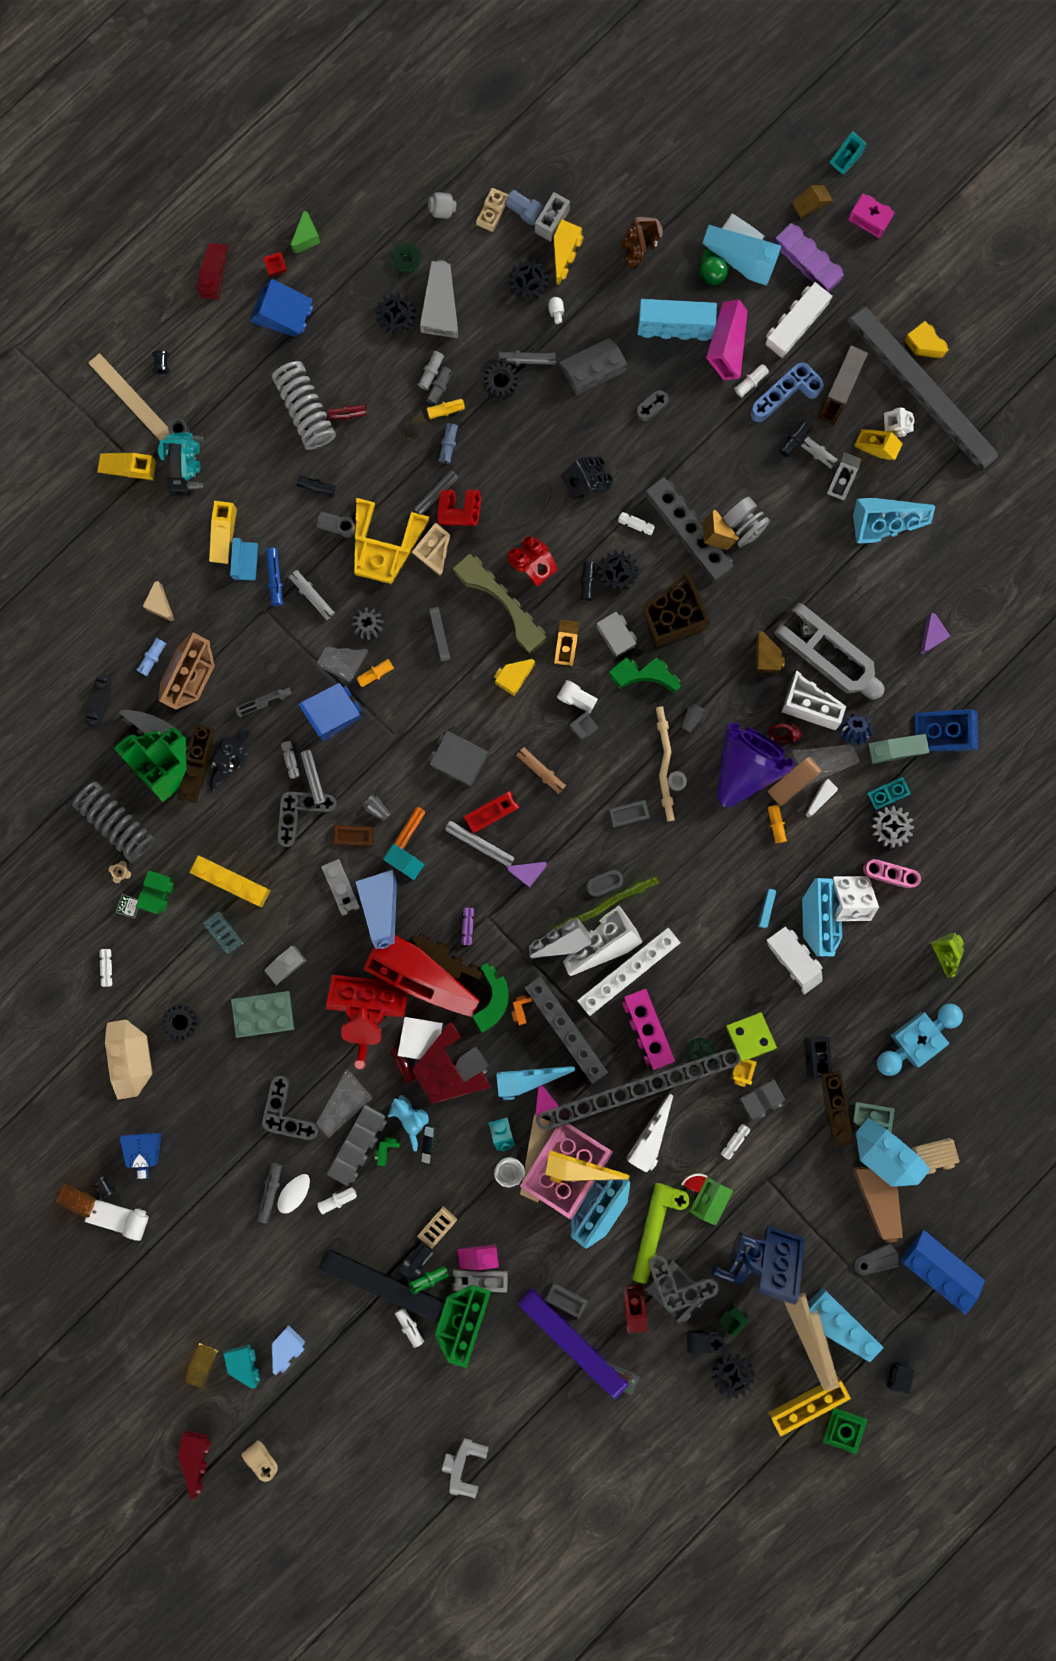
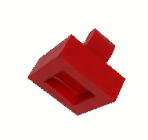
M281 252L263 257L269 277H276L287 272Z

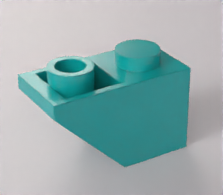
M245 1345L227 1350L224 1353L228 1374L251 1389L256 1388L258 1381H260V1373L258 1369H255L256 1355L254 1349L251 1350L250 1345Z

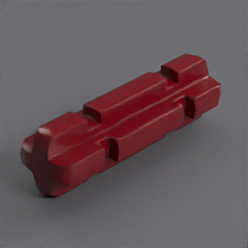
M398 1046L393 1048L391 1053L393 1058H396L395 1062L400 1073L404 1075L402 1077L404 1082L408 1084L415 1080L413 1072H410L411 1067L407 1058L398 1056Z

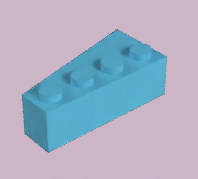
M821 1288L808 1302L810 1312L819 1311L824 1333L828 1338L869 1362L884 1348L825 1289Z

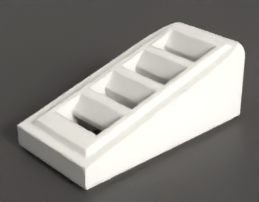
M826 779L819 788L805 815L807 817H811L837 791L838 788L829 779Z

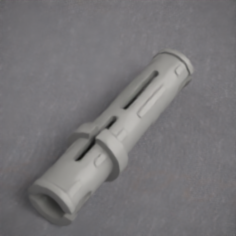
M298 570L294 571V575L291 574L289 579L300 589L299 592L307 597L325 620H329L335 612L313 589L312 583L307 582Z

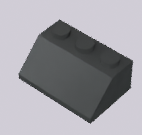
M610 338L559 362L576 396L626 372L627 362L619 347Z

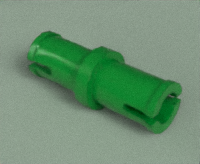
M441 1266L409 1282V1287L413 1286L410 1288L411 1292L416 1294L427 1287H434L435 1283L448 1278L447 1269Z

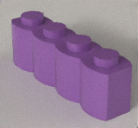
M790 223L775 238L774 244L781 246L780 252L795 267L800 269L806 278L813 283L816 282L828 293L842 280L844 276L842 268L838 264L832 263L826 252L817 249L814 240L805 237L798 225Z

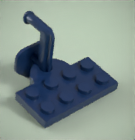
M769 1226L765 1230L764 1241L756 1240L739 1232L732 1247L729 1271L715 1265L711 1275L736 1284H743L752 1272L759 1276L758 1293L796 1305L799 1300L805 1239ZM741 1260L742 1262L737 1272L733 1273L738 1264V1261Z

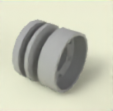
M749 496L735 505L723 517L732 530H737L735 534L739 538L742 536L737 543L739 547L754 541L770 523L768 517L759 521L764 515L762 511L753 515L757 505Z

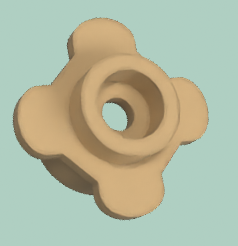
M120 861L119 864L109 867V872L115 883H120L121 880L131 877V872L128 871L125 861Z

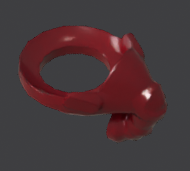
M793 722L790 725H774L768 732L769 738L772 741L784 743V745L796 742L803 734ZM777 728H785L788 733L785 736L779 737L774 735L773 731Z

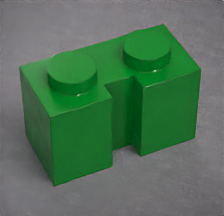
M148 870L136 907L162 915V912H165L168 906V901H166L168 894L172 893L175 883H173L174 878Z

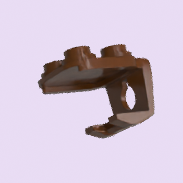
M636 217L630 228H627L625 237H622V247L626 248L629 253L626 254L625 258L627 266L637 269L643 260L644 252H646L643 234H649L652 250L656 248L657 239L660 240L663 233L658 219Z

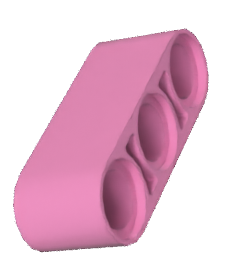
M874 859L866 862L863 866V873L869 878L904 888L916 887L921 881V876L917 871ZM870 864L877 866L875 874L869 871ZM889 869L895 871L896 876L894 879L888 877ZM908 874L914 877L913 884L907 882L906 877Z

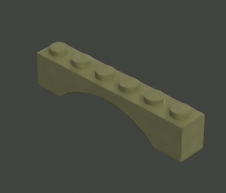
M469 554L453 568L454 574L466 587L485 591L503 604L514 623L516 642L530 656L546 641V632L541 626L536 627L532 622L534 620L527 611L524 613L519 608L521 607L520 603L514 597L511 599L507 595L508 590L502 584L498 585L494 580L496 577L490 570L486 571L482 567L483 563L477 556L473 557Z

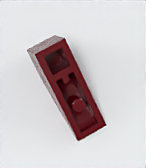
M208 244L197 290L202 298L220 300L228 245Z

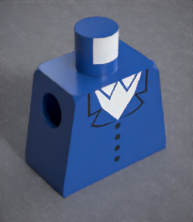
M161 1133L120 1136L126 1167H136L137 1179L148 1178V1166L158 1164Z

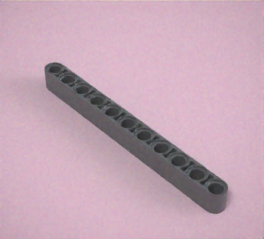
M862 306L848 318L851 328L979 469L984 470L998 458V453L868 308Z
M725 1049L542 1111L537 1115L536 1123L541 1129L549 1130L738 1065L740 1055L736 1050ZM729 1052L734 1055V1061L730 1064L725 1059ZM709 1059H714L716 1062V1067L712 1070L707 1067ZM691 1065H695L698 1068V1072L694 1076L689 1074V1067ZM673 1071L679 1073V1080L676 1082L670 1079ZM655 1077L661 1080L659 1088L652 1086V1080ZM640 1083L643 1091L641 1094L636 1095L633 1087ZM618 1090L624 1092V1098L621 1101L615 1099V1092ZM599 1096H603L606 1099V1104L603 1107H598L596 1104V1099ZM582 1102L586 1103L588 1107L585 1113H579L577 1110L578 1105ZM562 1109L569 1111V1117L565 1120L559 1118V1111ZM543 1115L550 1117L551 1121L547 1126H542L540 1123V1118Z

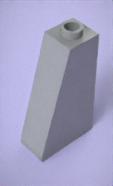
M442 260L432 261L420 323L421 333L458 339L450 264Z

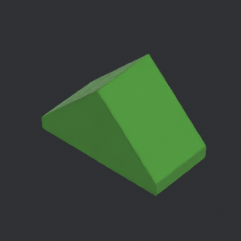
M306 211L302 214L291 243L293 253L296 254L320 243L318 233Z

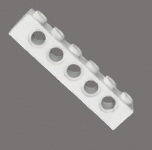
M666 928L577 1000L578 1003L591 1016L679 945L680 941L669 928Z

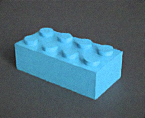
M641 299L638 315V335H642L645 338L660 336L664 339L679 337L682 340L698 338L701 341L712 339L716 326L717 303Z

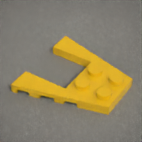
M356 498L354 573L358 576L392 584L430 518L411 512L401 547L366 538L375 508V502Z

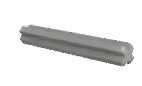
M448 822L445 828L447 832L507 867L512 865L514 861L513 856L454 822Z

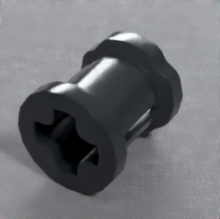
M161 350L152 352V357L154 358L152 372L160 375L168 374L170 372L167 366L169 353Z
M106 1175L91 1184L100 1195V1201L116 1192L108 1183Z

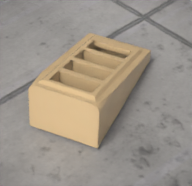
M442 1206L417 1237L433 1249L454 1225L457 1218ZM442 1215L449 1221V1223L446 1224L439 1217ZM435 1221H438L444 1227V1229L441 1230L435 1224ZM431 1226L440 1233L438 1236L429 1229ZM426 1232L435 1239L433 1242L424 1235Z

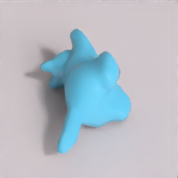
M400 1095L399 1100L395 1098L391 1103L388 1117L395 1116L401 1120L404 1129L409 1134L412 1148L415 1152L418 1148L416 1135L422 1130L424 1125L428 1124L429 1117L427 1112L422 1109L413 1110L410 1101L403 1095Z

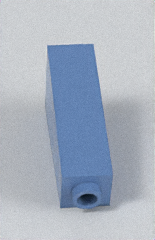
M393 870L356 881L375 949H384L395 943L397 880Z

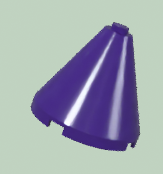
M730 723L724 731L717 790L718 802L724 807H733L789 774L795 766L791 757L787 760L783 756L785 750L778 744L750 727H747L746 730L738 729L739 723Z

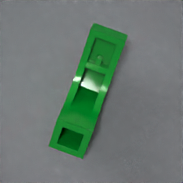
M488 963L480 967L492 987V999L485 1009L473 1015L482 1033L493 1027L501 1019L506 1010L509 997L508 986L504 976L496 979L495 976L498 973L493 964L489 966Z

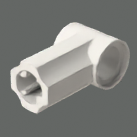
M568 680L565 681L557 695V698L564 703L574 705L591 713L598 700Z

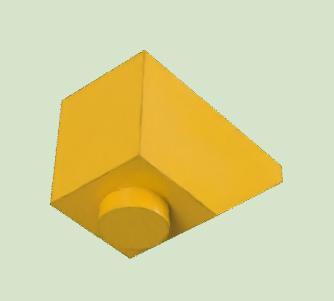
M862 429L854 446L880 459L895 460L903 443L892 432Z
M530 659L507 664L503 669L499 668L494 676L496 678L495 684L515 696L534 667L535 661Z

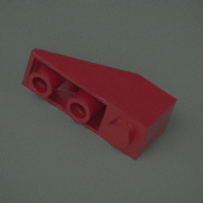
M185 1431L182 1435L178 1456L190 1498L195 1500L197 1495L202 1492L203 1482H200L201 1475L205 1474L207 1462H204L205 1454H209L211 1442H208L209 1435Z

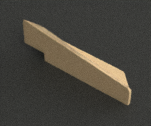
M805 1293L799 1294V1300L796 1305L784 1301L823 1389L830 1390L840 1387L819 1311L810 1312Z

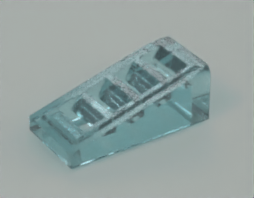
M217 912L203 923L227 954L243 943L221 912ZM217 920H220L221 922L214 928L211 926ZM223 926L226 927L222 932L217 934V930H219ZM230 932L231 935L224 940L221 939L222 936ZM234 938L236 941L227 947L226 943Z

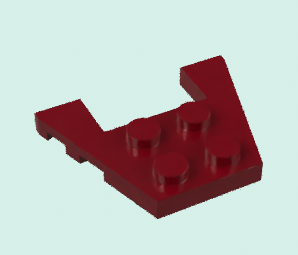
M451 1022L412 1070L433 1104L492 1087L483 1072L478 1073L466 1082L463 1080L445 1048L461 1038Z

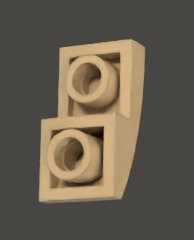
M492 188L485 200L476 225L493 232L506 206L505 201L508 194Z

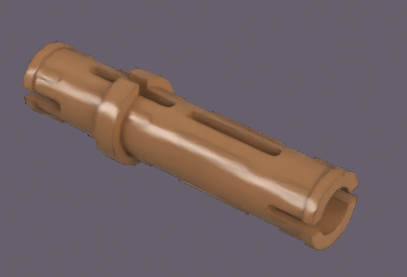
M523 747L516 756L540 776L544 784L547 783L557 794H560L567 785L554 775V771L548 770Z

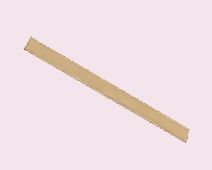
M100 353L89 362L91 367L160 441L167 434H170L164 422Z

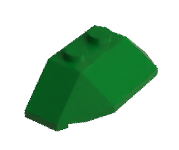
M472 1284L447 1296L435 1336L448 1363L467 1368L491 1290Z

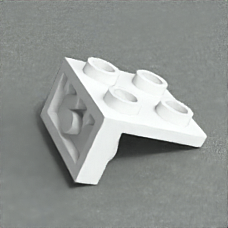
M834 877V887L840 902L834 914L835 921H871L879 906L869 877Z

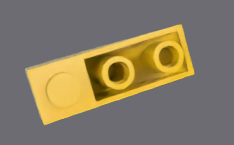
M562 219L554 235L556 284L558 285L562 279L565 280L569 270L567 266L569 263H573L576 256L574 251L577 246L580 247L584 238L581 227Z
M105 453L100 454L97 472L154 481L157 462L151 455Z
M214 501L211 519L210 562L229 564L237 512L233 503Z

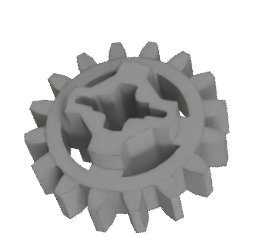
M892 806L890 811L887 807L883 808L884 813L879 811L877 812L879 818L875 817L872 819L876 822L875 825L871 826V828L876 829V832L872 835H878L876 841H884V847L888 843L890 848H894L895 843L900 847L902 846V841L907 843V837L913 836L909 832V830L914 829V826L909 824L913 819H907L909 813L903 814V808H899L897 811L895 806ZM888 815L887 821L885 823H881L883 818ZM893 823V826L900 828L892 830V828L886 826L891 825ZM904 831L903 835L897 839L898 833Z

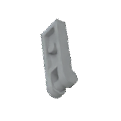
M340 859L322 866L342 916L348 914L350 910L360 909ZM349 897L351 902L344 905L343 899Z
M453 1269L455 1280L452 1284V1290L459 1291L473 1284L491 1290V1292H507L508 1271ZM462 1277H468V1284L462 1283Z

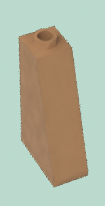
M868 1167L853 1168L854 1175L879 1237L885 1239V1242H896L897 1238H903L898 1186L891 1187Z

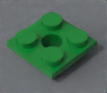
M833 1408L822 1442L857 1454L867 1419L838 1408ZM845 1426L849 1427L850 1433L847 1436H842L840 1434L841 1429Z

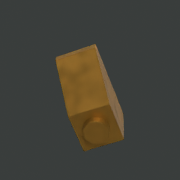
M561 619L555 664L573 666L579 622Z
M764 632L757 634L756 673H779L781 668H784L785 658L781 657L782 651Z

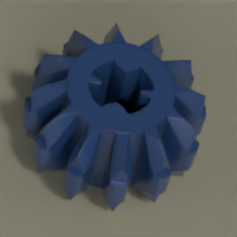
M852 713L850 717L846 716L840 724V737L844 738V742H851V746L854 743L858 746L862 743L866 744L872 735V723L867 722V717L862 718L860 714L855 716Z

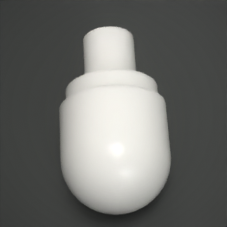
M553 297L548 303L549 313L554 317L555 323L559 324L562 323L561 316L564 314L563 301L559 297Z

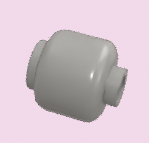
M435 192L432 197H429L428 211L435 218L448 219L451 217L452 212L456 211V201L453 200L452 195L449 193Z

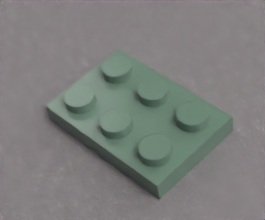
M290 991L231 999L236 1038L295 1029Z

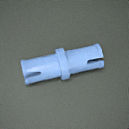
M155 638L149 651L145 652V658L137 671L148 676L155 662L159 661L158 657L166 643Z

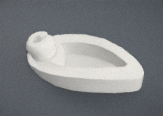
M302 1174L284 1187L277 1204L281 1213H290L302 1203L309 1189L310 1179L308 1175Z

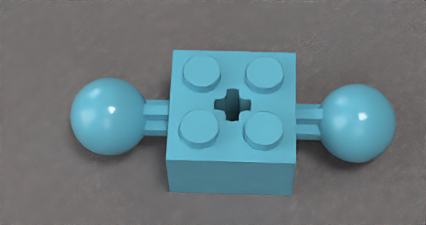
M945 1004L939 1009L938 1019L934 1022L924 1012L914 1016L890 1035L899 1049L895 1052L886 1051L880 1054L877 1059L879 1071L886 1076L896 1075L901 1070L902 1061L905 1058L914 1067L918 1068L949 1045V1042L940 1031L944 1028H956L961 1024L963 1020L961 1009L955 1004ZM917 1036H922V1043H917L919 1040Z

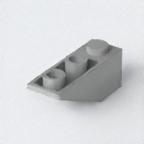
M578 917L569 920L560 928L550 931L543 938L533 941L529 945L530 957L536 958L576 953L591 944L590 933Z

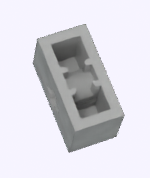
M554 192L535 222V233L551 242L561 219L564 220L570 211V201Z

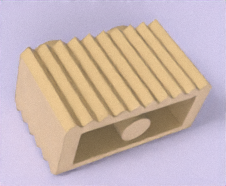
M951 1138L912 1148L930 1168L927 1174L935 1173L936 1168L943 1167V1169L954 1168V1164L959 1163L954 1140Z

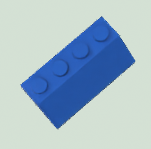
M922 1230L899 1259V1261L965 1315L978 1300L985 1280L926 1231Z

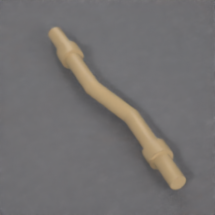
M662 706L656 708L657 728L661 734L664 751L659 779L663 799H661L662 806L665 807L668 822L675 819L672 805H674L673 797H670L667 781V771L671 757L667 730L669 725L665 719Z

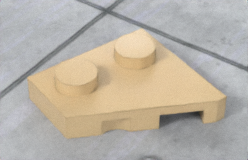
M435 523L412 551V554L439 576L443 572L450 534Z

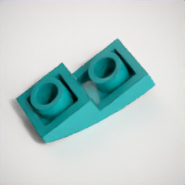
M903 777L868 793L875 810L911 794Z

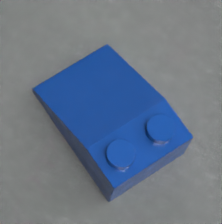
M973 709L915 713V735L926 734L929 751L978 750V714Z

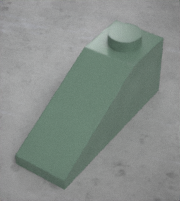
M926 734L869 743L868 745L872 764L929 753Z

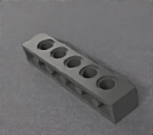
M663 477L646 490L645 497L714 584L732 570L733 561L728 554L725 555L721 551V548L706 544L705 548L697 545L698 541H704L703 525L698 521L699 518L695 511H690L686 506L685 498L675 492L674 484ZM670 497L672 502L665 503L662 498ZM680 511L684 517L677 518L674 513ZM687 526H692V527H694L695 532H694V533H689V532H687V531H686V527H687ZM709 556H716L718 562L712 563L709 560Z
M541 976L526 986L525 989L591 1083L593 1084L608 1073Z

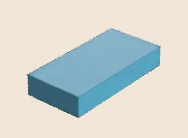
M766 890L757 927H768L776 890Z

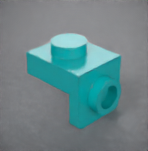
M507 1118L489 1123L497 1151H507L515 1146Z

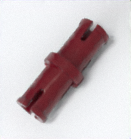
M365 404L355 406L344 405L342 408L327 410L329 421L350 420L353 417L367 416Z

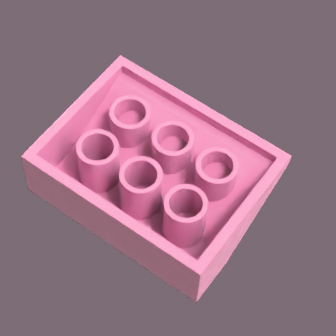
M567 1123L556 1127L520 1187L567 1218L573 1219L596 1180H562L561 1183L551 1181L550 1176L546 1175L549 1152H557L604 1167L613 1151Z

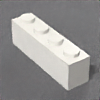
M816 282L811 287L807 286L801 294L803 297L800 301L795 300L789 308L791 311L788 315L783 314L778 321L779 325L777 328H772L766 335L768 339L765 345L782 359L832 299V295Z

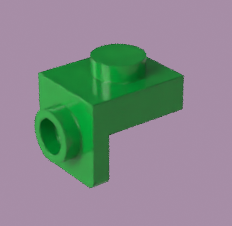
M385 1137V1140L380 1141L379 1149L376 1148L374 1160H378V1166H386L389 1147H400L401 1142H396V1138Z

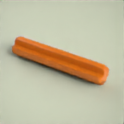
M420 807L415 808L396 839L395 845L404 849L425 814L423 809Z

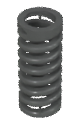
M98 782L89 784L76 796L72 807L77 811L80 810V814L87 817V821L94 824V828L101 831L103 837L109 838L110 844L116 845V849L119 852H123L124 857L130 863L135 862L150 849L155 842V837L149 833L146 836L147 838L139 844L147 834V830L143 828L128 843L124 844L125 840L140 827V823L136 821L121 836L116 838L118 833L132 821L133 817L131 814L126 815L118 822L114 829L109 831L110 827L124 815L125 808L117 809L105 823H102L103 819L117 808L118 802L116 800L111 801L99 815L94 817L95 813L109 802L111 795L106 793L94 803L104 789ZM86 795L87 797L80 802L81 798ZM92 804L93 806L87 810L88 806Z

